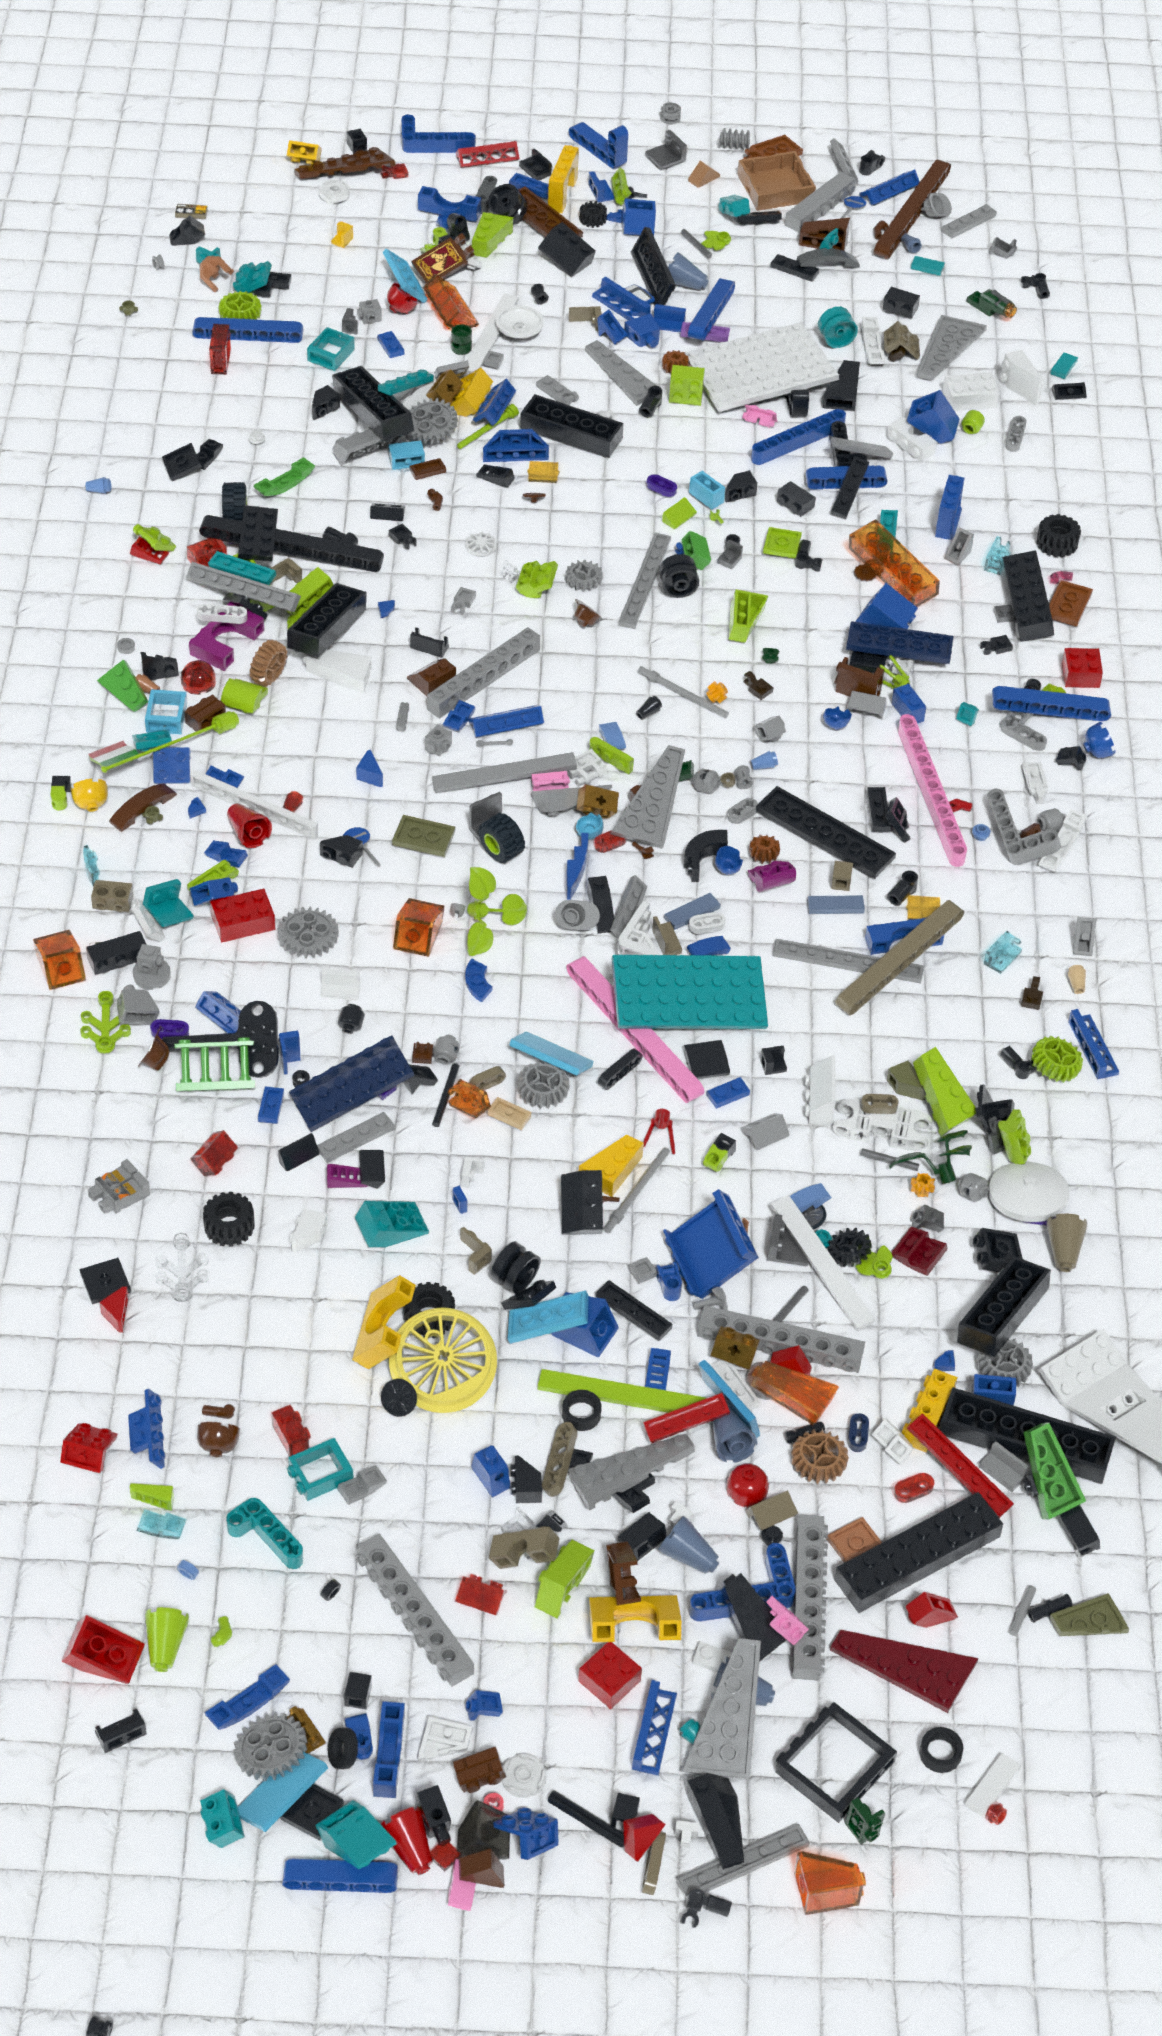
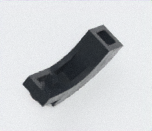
M727 830L705 831L695 836L688 843L684 855V868H688L691 882H699L701 860L708 856L716 855L719 848L728 846Z

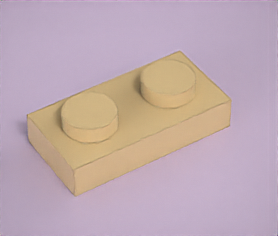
M499 1097L495 1099L488 1109L489 1116L520 1130L525 1127L532 1112Z

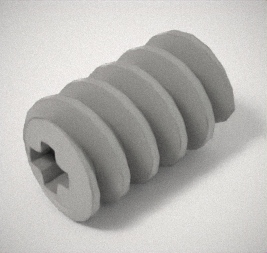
M723 128L722 132H720L719 147H721L722 143H724L725 147L730 143L731 148L736 144L738 149L741 144L743 149H745L746 145H748L749 149L750 131L747 130L746 134H744V130L741 129L740 133H738V130L735 129L734 133H732L731 128H729L728 132H726V128Z

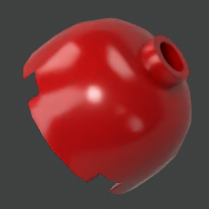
M394 282L387 292L389 308L395 313L397 311L400 313L412 311L418 304L416 302L417 299L402 290L399 283Z
M741 1464L735 1467L729 1474L726 1484L727 1494L739 1506L751 1507L767 1498L769 1492L768 1476L763 1469L755 1464Z

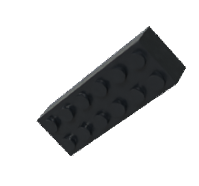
M537 394L533 395L520 414L521 429H533L539 435L606 457L612 455L623 439L624 423Z
M1036 550L1004 556V571L1020 642L1054 636L1052 615Z
M335 583L287 630V648L312 657H319L366 610L367 592Z
M1014 1256L958 1324L957 1343L995 1357L1049 1289L1051 1269Z

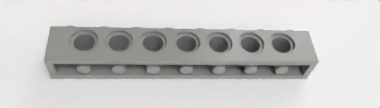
M529 627L525 628L427 694V710L439 719L456 707L459 700L467 701L540 651V635Z
M706 1305L703 1307L697 1337H702L706 1340H716L721 1326L731 1327L736 1332L750 1334L759 1339L757 1350L767 1354H773L775 1351L799 1345L809 1363L839 1368L847 1372L859 1373L866 1341Z
M798 1515L794 1615L809 1630L793 1645L792 1679L819 1681L820 1672L824 1673L825 1659H821V1653L825 1652V1639H821V1633H825L826 1620H822V1614L826 1613V1601L822 1600V1594L826 1595L827 1581H823V1575H827V1562H823V1556L827 1557L828 1544L824 1543V1538L828 1536V1525H824V1516ZM807 1614H811V1615H813L814 1617H808V1616H806V1615H807ZM806 1653H810V1654H812L813 1656H807V1655H805V1654H806Z
M379 1533L357 1545L358 1555H356L358 1563L362 1567H366L371 1581L379 1585L381 1595L384 1599H389L392 1610L396 1615L401 1616L408 1632L412 1631L419 1648H424L429 1662L432 1665L435 1664L439 1669L438 1672L444 1682L447 1681L453 1687L474 1675V1662ZM410 1609H416L417 1611L411 1612V1611H409V1610H410ZM427 1625V1626H429V1627H428V1628H422L421 1626ZM434 1642H441V1644H439V1645H435V1644H433V1643H434ZM447 1658L453 1659L452 1661H445Z

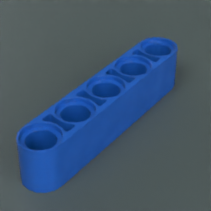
M880 465L868 466L859 488L884 487L888 482L885 468ZM850 466L811 467L805 473L807 485L810 489L814 490L841 489Z
M288 1859L284 1862L282 1885L291 1890L392 1893L397 1890L398 1866L391 1862H371L368 1866L358 1869L343 1860Z

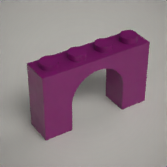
M231 602L227 604L228 606H237ZM247 610V621L242 624L210 621L189 641L190 655L225 671L234 662V648L217 641L215 638L222 633L235 632L255 641L265 631L264 618ZM225 612L218 613V615L226 614Z

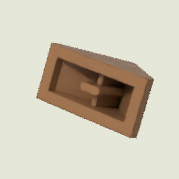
M699 161L689 176L688 182L700 188L719 178L720 173Z

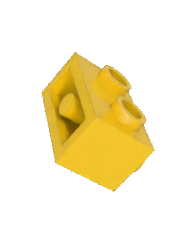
M289 140L287 156L293 162L300 163V160L312 165L313 162L320 161L322 148L317 144Z

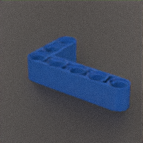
M405 114L401 118L402 150L406 153H456L461 148L476 147V135L472 132H415V117L411 114Z
M584 122L569 128V135L575 142L610 168L615 169L627 162L628 130L624 125L608 132V140Z
M773 1543L768 1546L765 1557V1566L770 1583L751 1586L760 1597L768 1598L762 1599L765 1603L773 1596L786 1608H790L794 1603L796 1592L785 1547L779 1543ZM721 1590L698 1593L691 1597L689 1615L694 1621L701 1622L732 1617Z

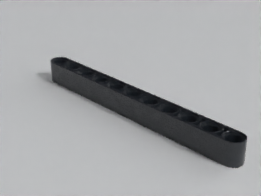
M206 515L203 517L199 533L205 538L240 544L242 521ZM276 529L274 552L371 572H378L381 569L384 560V553L381 550Z

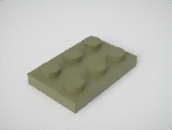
M403 815L392 839V845L445 857L456 832V826Z

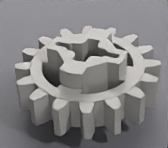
M586 559L583 562L577 560L576 564L572 562L571 566H567V583H570L571 587L576 586L577 590L580 587L583 591L586 588L592 590V586L597 588L603 579L602 568L598 567V563L592 564V560L586 562Z

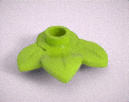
M705 231L704 234L708 239L701 242V244L706 248L713 247L714 250H721L731 242V237L725 231Z
M883 1245L879 1248L877 1254L874 1252L869 1255L867 1254L868 1259H861L862 1263L855 1266L857 1271L863 1275H874L880 1279L887 1278L892 1272L890 1265L893 1258L892 1253Z

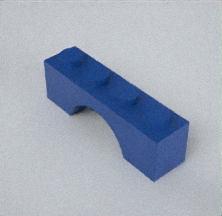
M422 186L418 193V210L439 215H448L450 212L460 213L466 220L477 222L481 214V198L466 195L460 202H450L440 195L438 189Z
M926 918L867 926L865 940L870 954L887 953L895 941L903 939ZM944 935L932 946L943 945Z
M382 1701L378 1754L373 1779V1797L396 1798L405 1721V1703Z

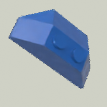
M533 429L499 430L483 447V462L549 460V445Z

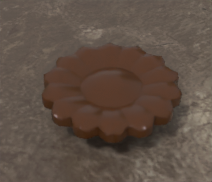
M531 492L524 493L522 496L531 497V502H537V497H545L546 494Z
M858 565L854 569V575L861 581H872L877 576V570L871 565Z

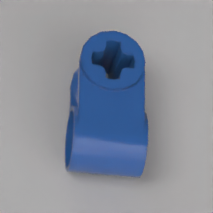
M675 1261L670 1265L664 1266L655 1265L657 1270L656 1277L664 1298L668 1301H677L681 1297L682 1280L677 1262Z
M367 1713L344 1718L346 1728L352 1729L357 1736V1759H368L373 1753Z

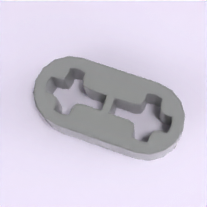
M746 798L732 806L728 811L729 822L739 824L755 815L758 802L753 798Z

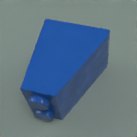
M941 390L913 400L907 418L909 424L926 433L940 444L950 442L955 438L960 420Z
M885 583L868 602L856 622L908 629L909 625L907 624L915 619L916 615L914 613L918 607Z
M565 1292V1294H564L563 1296H566V1295H569V1294H573V1293ZM589 1296L588 1323L551 1334L595 1357H600L619 1329V1326L606 1299Z

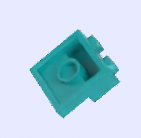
M266 261L256 266L253 262L241 265L239 271L236 272V281L233 282V288L237 292L241 290V292L247 291L249 293L266 285L272 264Z

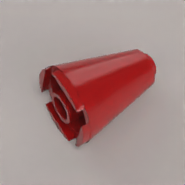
M239 803L229 807L227 816L240 843L247 848H256L264 844L263 841L266 837L269 838L272 832L270 820L265 815Z
M419 1806L416 1809L410 1807L390 1817L391 1821L387 1825L383 1821L381 1825L397 1843L392 1849L412 1874L417 1873L418 1875L428 1872L430 1870L429 1866L433 1861Z

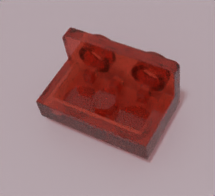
M470 1574V1577L463 1576L455 1602L497 1616L504 1594H507V1590L502 1589L503 1584L491 1581L490 1584L482 1582L483 1577Z

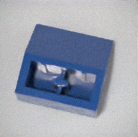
M625 198L622 209L623 234L640 235L644 227H649L654 235L656 219L655 201Z

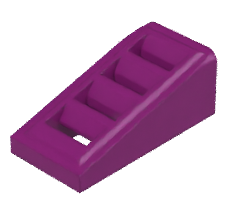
M327 1164V1188L368 1186L362 1184L361 1180H358L360 1168Z

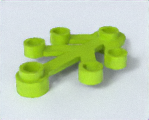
M102 991L98 994V1002L102 1006V1022L95 1018L90 1011H83L80 1015L82 1023H90L101 1031V1036L94 1033L92 1028L87 1025L81 1027L80 1034L82 1038H90L94 1041L98 1052L110 1053L114 1050L117 1040L131 1035V1027L128 1024H122L118 1031L109 1036V1032L120 1023L118 1015L110 1021V1007L114 1003L112 992Z

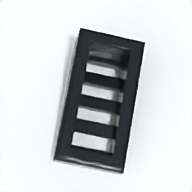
M486 464L476 474L478 478L508 488L515 479L512 468Z

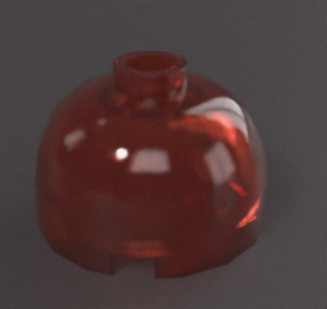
M194 660L187 663L181 672L183 689L195 695H201V692L204 691L208 693L214 689L216 676L212 666L202 660Z

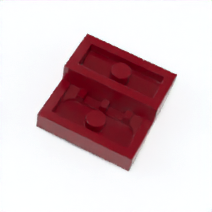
M910 1227L891 1253L892 1257L903 1265L928 1276L948 1247L947 1243L929 1238L927 1231Z

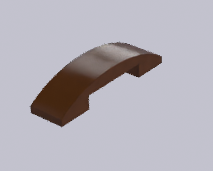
M165 783L148 787L126 801L109 819V823L122 832L135 824V817L145 812L147 807L154 806L158 802L165 804L177 796V793Z

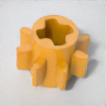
M714 681L707 687L709 691L706 694L713 703L718 701L720 704L727 698L725 694L728 693V690L722 682L717 684Z
M917 1173V1178L911 1179V1192H915L917 1197H928L929 1192L934 1193L935 1179H931L928 1173Z

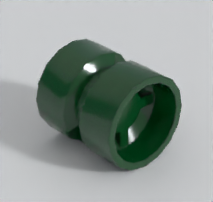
M465 324L453 326L451 330L452 352L457 355L470 353L472 350L471 327Z

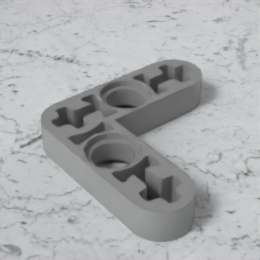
M1011 711L1002 720L1001 731L1007 736L1035 751H1043L1046 748V736L1024 725L1034 715L1033 713ZM1015 715H1021L1023 718H1016ZM1019 733H1027L1028 736H1022Z

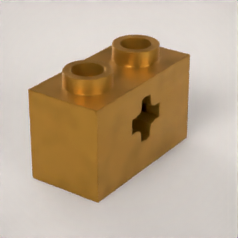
M449 369L440 374L426 396L429 399L432 398V401L438 398L439 402L445 400V404L449 402L451 405L453 397L461 391L460 387L463 385V382Z
M586 784L578 790L577 810L583 811L587 815L589 813L600 814L601 818L608 819L617 813L619 792Z
M721 1326L710 1356L750 1370L760 1340L756 1339L753 1335L736 1332L731 1327Z

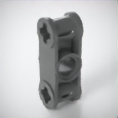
M492 175L484 178L475 196L481 198V214L483 212L488 213L490 209L488 206L489 195L496 188L497 178Z

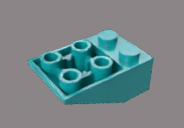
M364 1201L355 1215V1219L368 1247L386 1248L429 1234L427 1225L416 1202Z
M354 1800L316 1824L325 1848L358 1869L368 1866L372 1860L387 1853L391 1847L397 1844L395 1839L372 1814Z

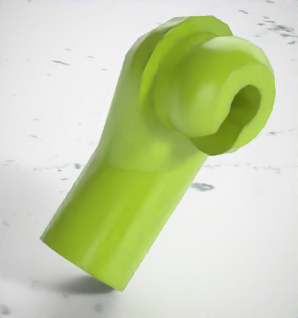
M227 1616L218 1619L220 1629L211 1637V1643L214 1647L223 1646L232 1637V1630Z

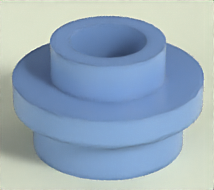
M977 824L972 829V834L978 841H984L990 836V828L984 824Z

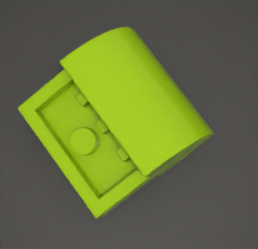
M537 560L525 563L522 566L516 589L526 597L541 598L542 591L552 588L558 564L556 561L540 565Z
M229 678L224 686L221 701L228 708L240 709L244 713H254L260 707V701L268 694V688L237 678L235 680Z
M1013 1109L1007 1121H999L998 1123L1008 1159L1015 1164H1025L1031 1155V1146L1029 1145L1030 1134L1027 1133L1026 1121L1020 1109Z

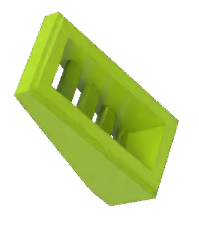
M130 1483L129 1488L132 1499L166 1510H173V1486Z

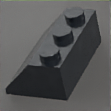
M563 222L552 228L538 246L542 253L571 278L592 264L596 252L594 248Z
M581 1170L561 1175L562 1235L602 1234V1170Z

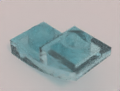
M85 845L83 848L85 871L89 882L94 886L95 880H99L98 875H100L96 864L98 857L94 850L91 851L88 845Z
M144 1509L136 1531L160 1538L179 1540L187 1519L167 1512L163 1516Z

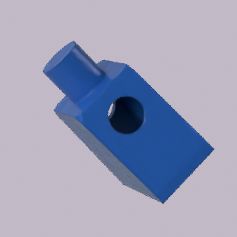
M651 313L625 321L624 330L628 334L626 337L638 347L650 345L651 348H655L658 345L660 328Z
M228 877L209 880L189 889L194 906L210 903L212 900L233 896L238 891V885L236 882H231V879Z
M490 1445L476 1452L471 1468L490 1496L493 1498L510 1489L508 1466L496 1448Z

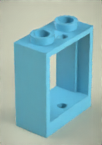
M151 689L145 716L146 732L168 730L169 734L182 735L185 719L184 712L187 709V693L183 691ZM154 705L179 706L177 717L153 715Z

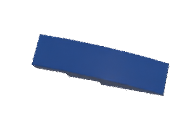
M581 833V846H574V860H567V900H571L585 871L589 833Z

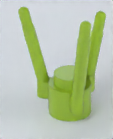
M892 655L889 658L901 675L897 674L895 676L883 665H880V668L885 669L884 672L893 678L892 682L894 683L883 680V684L893 689L910 684L908 680L910 677L905 674Z

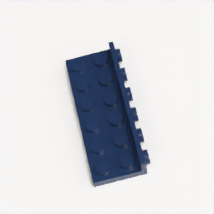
M851 621L846 650L950 664L954 636Z
M393 1035L383 1038L373 1046L365 1048L362 1052L347 1058L342 1063L329 1068V1070L322 1074L314 1076L311 1080L296 1086L289 1093L308 1128L313 1132L415 1075Z

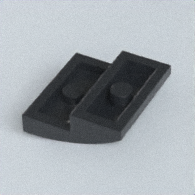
M722 1040L684 1045L687 1064H689L690 1071L697 1079L730 1075L729 1063Z

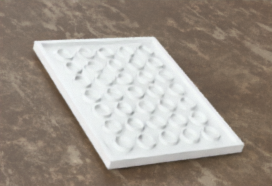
M802 322L685 352L689 358L690 367L705 368L703 388L719 412L791 393V390L807 389L839 380L838 372Z

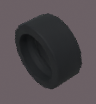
M579 1389L570 1392L562 1403L563 1421L572 1423L577 1431L593 1429L601 1420V1401L595 1393L588 1390ZM576 1403H586L594 1408V1414L587 1418H578L569 1412V1408Z
M936 1727L927 1731L922 1737L919 1754L921 1761L928 1769L933 1772L947 1773L956 1769L961 1762L964 1746L962 1739L956 1732L950 1728ZM943 1740L953 1746L955 1753L948 1760L936 1759L929 1753L928 1746L932 1741Z

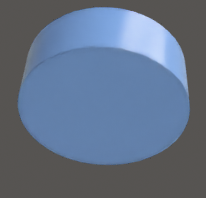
M181 1560L177 1566V1570L190 1580H195L199 1574V1570L188 1561Z

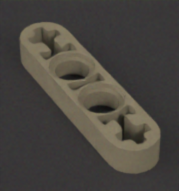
M570 1422L562 1423L556 1430L543 1477L542 1488L551 1497L557 1496L563 1490L578 1432ZM566 1447L563 1453L558 1454L561 1448ZM557 1465H562L559 1470L553 1471Z

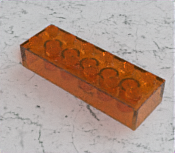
M876 519L849 534V549L865 565L869 566L870 570L884 583L890 585L916 607L939 594L940 580Z

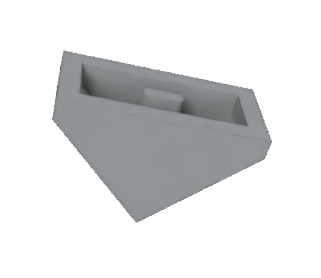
M958 527L944 558L960 565L972 551L974 534Z

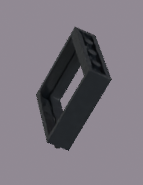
M833 1702L829 1707L825 1706L820 1711L819 1718L815 1722L811 1721L804 1729L805 1733L801 1737L797 1736L790 1744V1749L786 1753L783 1751L776 1759L775 1773L839 1823L847 1815L851 1801L856 1798L861 1799L893 1765L896 1760L897 1751L842 1707ZM832 1718L880 1755L878 1760L839 1802L835 1801L790 1765L792 1760Z

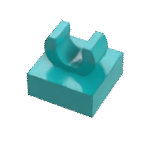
M962 702L956 719L972 726L975 723L979 709L972 704Z

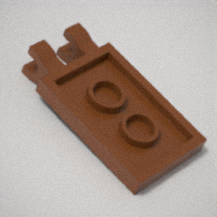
M784 134L751 145L750 149H745L744 152L747 156L743 157V159L765 157L796 151L799 156L803 154V149Z

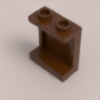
M844 657L843 661L839 662L836 667V672H838L834 682L836 684V692L851 697L852 691L880 696L885 669L878 667L873 674L848 665V657Z

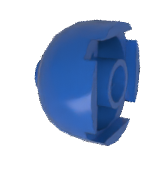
M1102 722L1094 724L1086 731L1085 743H1083L1085 751L1087 753L1091 752L1097 758H1107L1116 754V750L1112 751L1111 747L1114 746V743L1107 728L1102 729L1101 727Z

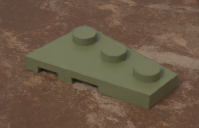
M1109 1593L1050 1615V1620L1060 1637L1126 1634L1130 1630Z

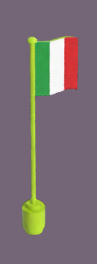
M228 711L213 717L211 726L140 754L123 740L88 755L90 760L99 764L101 771L106 773L109 769L211 729L220 734L231 730L239 724V718L235 712Z

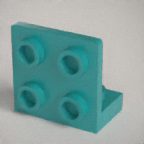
M179 879L146 887L143 906L162 927L191 920L194 917L193 913L179 898L182 884Z

